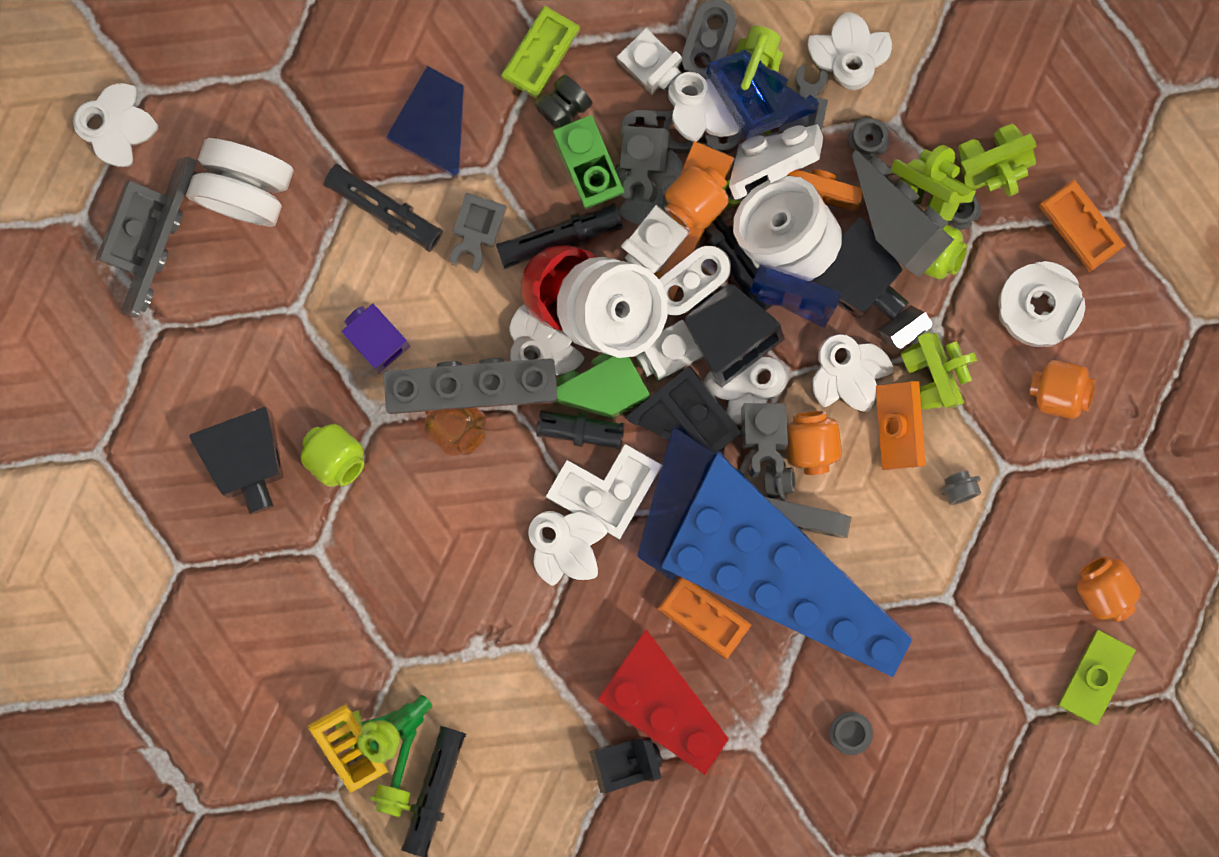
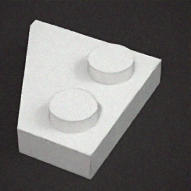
M816 124L808 127L801 125L793 126L783 133L769 137L754 136L739 144L729 183L734 200L748 195L745 185L767 175L769 182L773 183L790 172L819 160L823 143V136L819 125Z

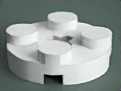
M1036 262L1016 270L1006 280L1000 291L998 315L1001 324L1006 327L1007 331L1016 340L1026 345L1052 347L1072 335L1083 319L1085 300L1082 298V291L1078 286L1079 282L1068 269L1053 262ZM1042 294H1046L1049 297L1047 304L1053 307L1051 313L1044 311L1041 315H1038L1034 312L1035 306L1030 303L1031 298L1038 299Z

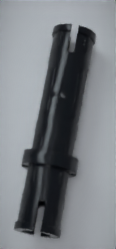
M338 163L331 168L324 180L323 186L330 188L358 208L388 225L389 232L394 235L399 233L425 248L428 252L433 250L443 234V229L434 226L426 219L414 213L413 206L406 202L400 204L371 184L345 170ZM355 187L379 204L377 206L352 191L351 188ZM388 210L393 211L415 225V229L390 215Z
M613 203L580 216L577 212L570 215L571 219L530 232L512 240L497 243L496 247L504 269L531 260L548 247L559 245L572 246L578 243L583 246L589 244L588 240L623 229L624 227L616 204Z
M718 215L704 229L702 235L707 240L705 246L718 247L727 254L731 263L730 275L745 295L765 311L768 310L780 298L776 296L752 260L740 247L733 233V226L728 227L721 216Z
M444 726L439 728L440 731L417 803H412L410 812L413 815L404 844L401 847V851L419 857H428L438 821H443L445 813L441 811L454 774L464 738L467 735Z

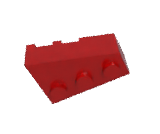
M646 629L597 701L705 775L729 738Z

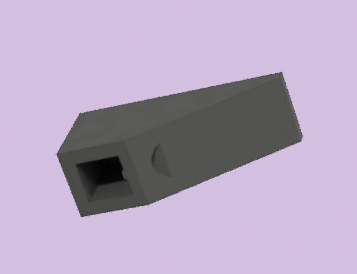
M855 150L852 157L876 240L902 266L920 278L954 241L943 229L948 222L930 206L923 211L915 203L920 196L903 180L897 185L890 180L888 176L893 170L879 157L873 154L870 159H867Z

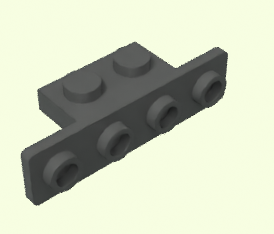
M185 157L178 159L165 195L132 181H125L96 257L98 261L134 275L120 312L124 316L137 318L140 312L144 313L151 303L153 297V289L150 288L155 272L160 273L168 257V250L164 249L169 234H174L181 223L183 211L179 210L184 195L187 193L192 176L198 174L194 171L197 160Z
M487 358L480 360L479 364L462 365L458 361H446L438 363L437 367L388 370L384 372L385 406L388 414L547 403L557 400L555 361L551 358L504 362V359Z

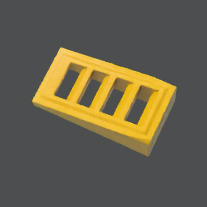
M347 704L308 725L310 732L350 793L388 772L385 762L374 763L366 756L348 766L347 762L363 754L359 747L350 750L342 756L339 754L341 751L357 743V738L361 734L362 728ZM343 720L347 723L327 735L323 732ZM352 731L353 735L333 746L332 741Z

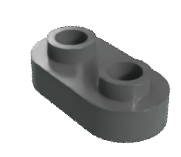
M707 0L698 7L682 53V69L684 73L694 72L700 74L705 79H710L720 74L736 26V14L729 3L723 0ZM711 18H718L723 25L720 29L713 30L707 25V22ZM701 56L706 57L710 61V65L706 68H699L694 63L695 59Z

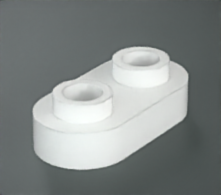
M715 246L698 248L659 279L667 296V314L680 315L686 313L728 279L731 263L729 257L722 249ZM706 259H713L717 263L718 268L714 275H706L703 272L702 264ZM678 285L683 289L684 297L681 301L676 302L669 297V290L672 286Z

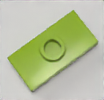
M544 5L503 71L501 78L538 100L579 33L580 26Z
M1095 630L1057 706L1094 726H1098L1136 649L1100 630Z

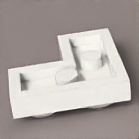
M626 444L604 481L567 460L546 498L571 513L576 511L589 513L607 527L608 534L620 540L662 465Z

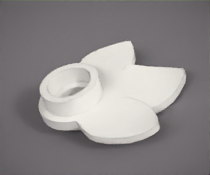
M846 12L836 20L832 28V35L809 36L808 50L817 67L833 72L834 78L842 87L849 90H858L872 80L875 68L888 60L892 51V42L889 33L876 32L870 34L863 18L852 12ZM858 65L861 68H859L858 70H851L847 66Z
M694 72L680 74L671 82L668 91L669 100L675 107L672 115L675 128L683 137L693 142L698 141L705 131L719 137L738 133V117L730 104L740 98L743 93L742 88L724 77L716 76L705 79L700 74Z
M115 84L105 88L97 101H89L82 104L75 112L73 118L76 133L83 140L92 143L99 159L113 166H131L133 162L131 145L147 141L158 130L157 123L148 113L133 106L137 95V88L133 85ZM95 116L101 117L102 125L98 129H90V119Z
M525 304L514 314L509 327V332L514 342L509 354L510 361L528 360L524 356V352L532 350L537 353L538 359H553L555 361L556 375L558 376L575 370L582 364L585 359L584 356L576 348L570 346L572 340L564 331L539 323L528 313Z
M843 334L829 336L819 348L818 359L821 366L812 380L813 393L821 407L830 406L840 397L850 407L868 412L872 409L876 400L877 384L875 379L893 373L892 362L886 353L874 344H857L853 338ZM839 348H844L847 357L844 362L838 364L835 360V352Z
M762 357L722 388L718 385L711 371L703 382L714 396L723 400H729L727 412L736 424L740 425L741 407L743 404L767 403L768 399L778 396L785 388L787 374L779 361L771 357ZM765 370L770 371V381L766 384H759V374Z
M545 511L538 514L531 521L528 530L529 539L536 548L533 563L538 575L552 586L559 582L564 573L577 580L596 578L598 576V566L590 545L596 543L607 534V527L596 517L582 511H576L566 516L554 511ZM543 527H551L555 531L556 537L554 540H548L543 536Z

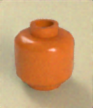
M695 166L688 167L665 191V198L668 203L665 206V210L677 223L687 230H691L693 227L705 229L728 205V196L723 189L727 182L710 166L704 171Z
M1051 360L1045 365L1043 372H1034L1030 396L1037 397V406L1040 412L1068 419H1076L1081 415L1082 411L1089 412L1094 397L1096 379L1090 378L1089 370L1085 366Z
M808 411L793 415V422L787 424L788 445L786 451L788 462L792 466L804 468L805 475H819L829 472V465L839 461L842 456L838 422L833 418L827 417L826 411Z
M1102 556L1092 560L1080 570L1079 574L1081 577L1076 588L1094 618L1100 620L1112 618L1114 622H1119L1135 612L1136 608L1134 605L1140 598L1141 588L1123 560Z

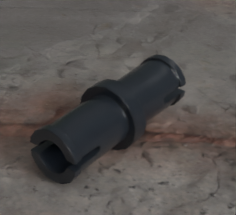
M540 410L539 419L541 420L537 423V437L543 436L573 441V445L583 447V444L586 443L621 450V438L623 439L625 423L590 419L588 414L580 412L578 416Z

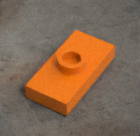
M796 169L786 175L801 177L811 183L821 196L824 204L855 212L861 203L862 189L835 181L836 175L830 172L813 169L812 173H807Z
M1075 179L1039 205V208L1089 273L1126 246Z
M909 381L876 386L882 470L925 467L919 382Z
M682 577L679 578L657 609L726 660L752 625L697 584Z

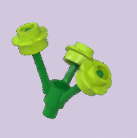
M420 695L412 704L405 703L398 711L395 710L384 716L363 722L359 710L352 712L362 728L361 734L357 738V743L350 746L352 750L358 746L360 751L370 761L384 763L386 759H392L397 753L400 738L402 739L390 787L378 784L375 796H370L369 798L371 801L377 802L375 811L400 817L402 809H411V806H408L411 793L399 790L411 744L417 733L416 729L424 722L423 716L433 707L430 700L424 695ZM343 720L337 723L335 727L338 729L347 723ZM352 731L339 737V741L341 742L353 735Z

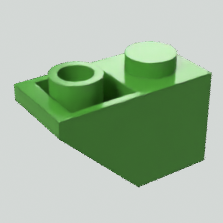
M592 115L553 130L554 143L585 209L624 194L621 182Z
M603 353L591 361L594 365L593 368L580 375L575 369L556 379L557 400L555 403L612 420L650 398L646 386L629 357L617 358Z

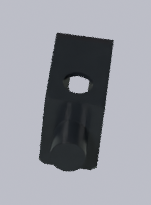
M861 217L842 236V245L835 261L823 274L805 283L807 287L859 319L875 305L893 321L909 303L891 287L902 273V267L876 240L874 232Z
M733 284L726 285L716 294L713 292L695 305L693 307L694 310L684 319L687 329L721 388L785 340L780 323Z
M266 406L189 435L191 442L223 496L231 498L243 494L250 515L274 507L266 484L284 477L272 412Z

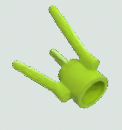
M752 26L747 38H740L735 53L719 77L729 79L744 56L743 61L748 66L741 88L747 90L756 69H766L768 64L770 65L763 127L764 135L768 136L771 134L779 65L784 53L778 50L781 36L777 32L762 26Z

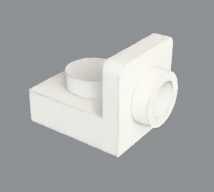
M647 28L617 56V62L651 95L660 87L664 91L669 89L671 82L682 74L679 70L682 65V56L676 51L672 54Z
M656 205L633 235L626 239L621 247L628 252L625 256L628 262L656 273L661 270L691 231L683 228L667 211Z
M683 320L664 329L649 349L635 356L646 377L654 374L658 383L703 358Z

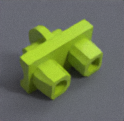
M1013 123L999 128L994 133V142L997 146L994 149L985 152L979 140L974 139L959 145L958 157L961 164V183L974 190L986 185L989 192L1002 187L1009 197L1018 193L1017 180L1027 177V168L1036 165L1033 150L1036 147V142L1031 133L1023 136Z
M945 145L938 146L932 152L924 149L920 154V160L914 159L908 164L901 160H894L891 167L892 173L900 176L898 183L903 180L920 196L915 202L916 204H921L925 191L932 194L927 207H932L946 221L952 220L960 203L972 202L976 190L954 179L959 174L960 167L954 164L955 152L953 149Z
M931 332L918 336L919 342L901 352V355L909 373H915L927 367L930 368L934 382L920 387L922 409L927 410L943 406L945 408H955L965 404L953 371L956 372L960 385L971 382L972 378L967 366L978 361L975 352L962 355L956 341L946 345L951 359L948 361L938 333L931 334Z

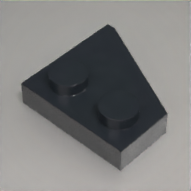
M688 366L626 416L630 423L660 435V437L682 445L707 459L712 458L717 451L722 450L742 434L740 427L691 366Z

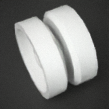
M205 139L198 161L211 173L203 172L193 175L186 197L200 206L237 220L260 226H276L282 205L270 193L288 190L294 171L292 166L276 157L248 146L222 139Z
M785 176L773 183H770L769 180L752 189L741 201L734 216L733 233L740 247L752 259L761 275L774 285L792 287L810 282L823 274L835 261L842 245V230L828 206L824 204L815 187L801 177Z
M609 257L589 258L576 265L564 278L557 296V316L564 333L575 344L617 358L633 357L649 349L661 335L667 319V296L662 282L647 268Z

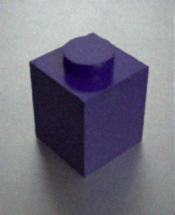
M374 303L367 309L363 305L358 307L344 321L347 327L341 332L378 374L384 371L410 347L404 336Z

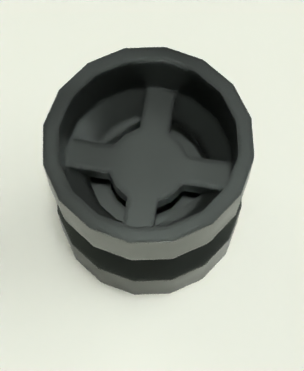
M563 74L554 83V90L549 95H542L534 103V106L549 124L558 129L572 123V119L578 113H585L593 102L574 80Z

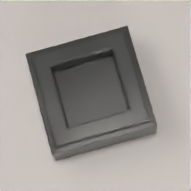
M910 305L899 313L893 321L889 320L877 330L885 342L901 349L928 330L932 322L925 312Z

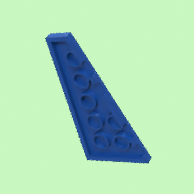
M717 451L662 562L661 568L894 677L912 642L911 635L881 606L862 591L805 533Z

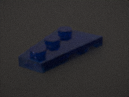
M674 426L637 552L639 559L671 580L675 578L676 574L661 568L662 562L716 455Z

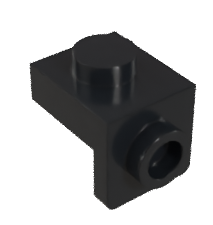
M635 736L589 751L600 793H609L643 781L661 779L659 769L662 766L661 753L657 745L652 743L650 737Z

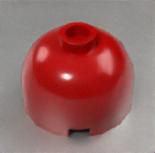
M569 245L548 247L534 256L525 267L520 282L521 297L528 313L544 326L563 331L557 316V296L562 282L576 265L589 258L596 257L589 251Z

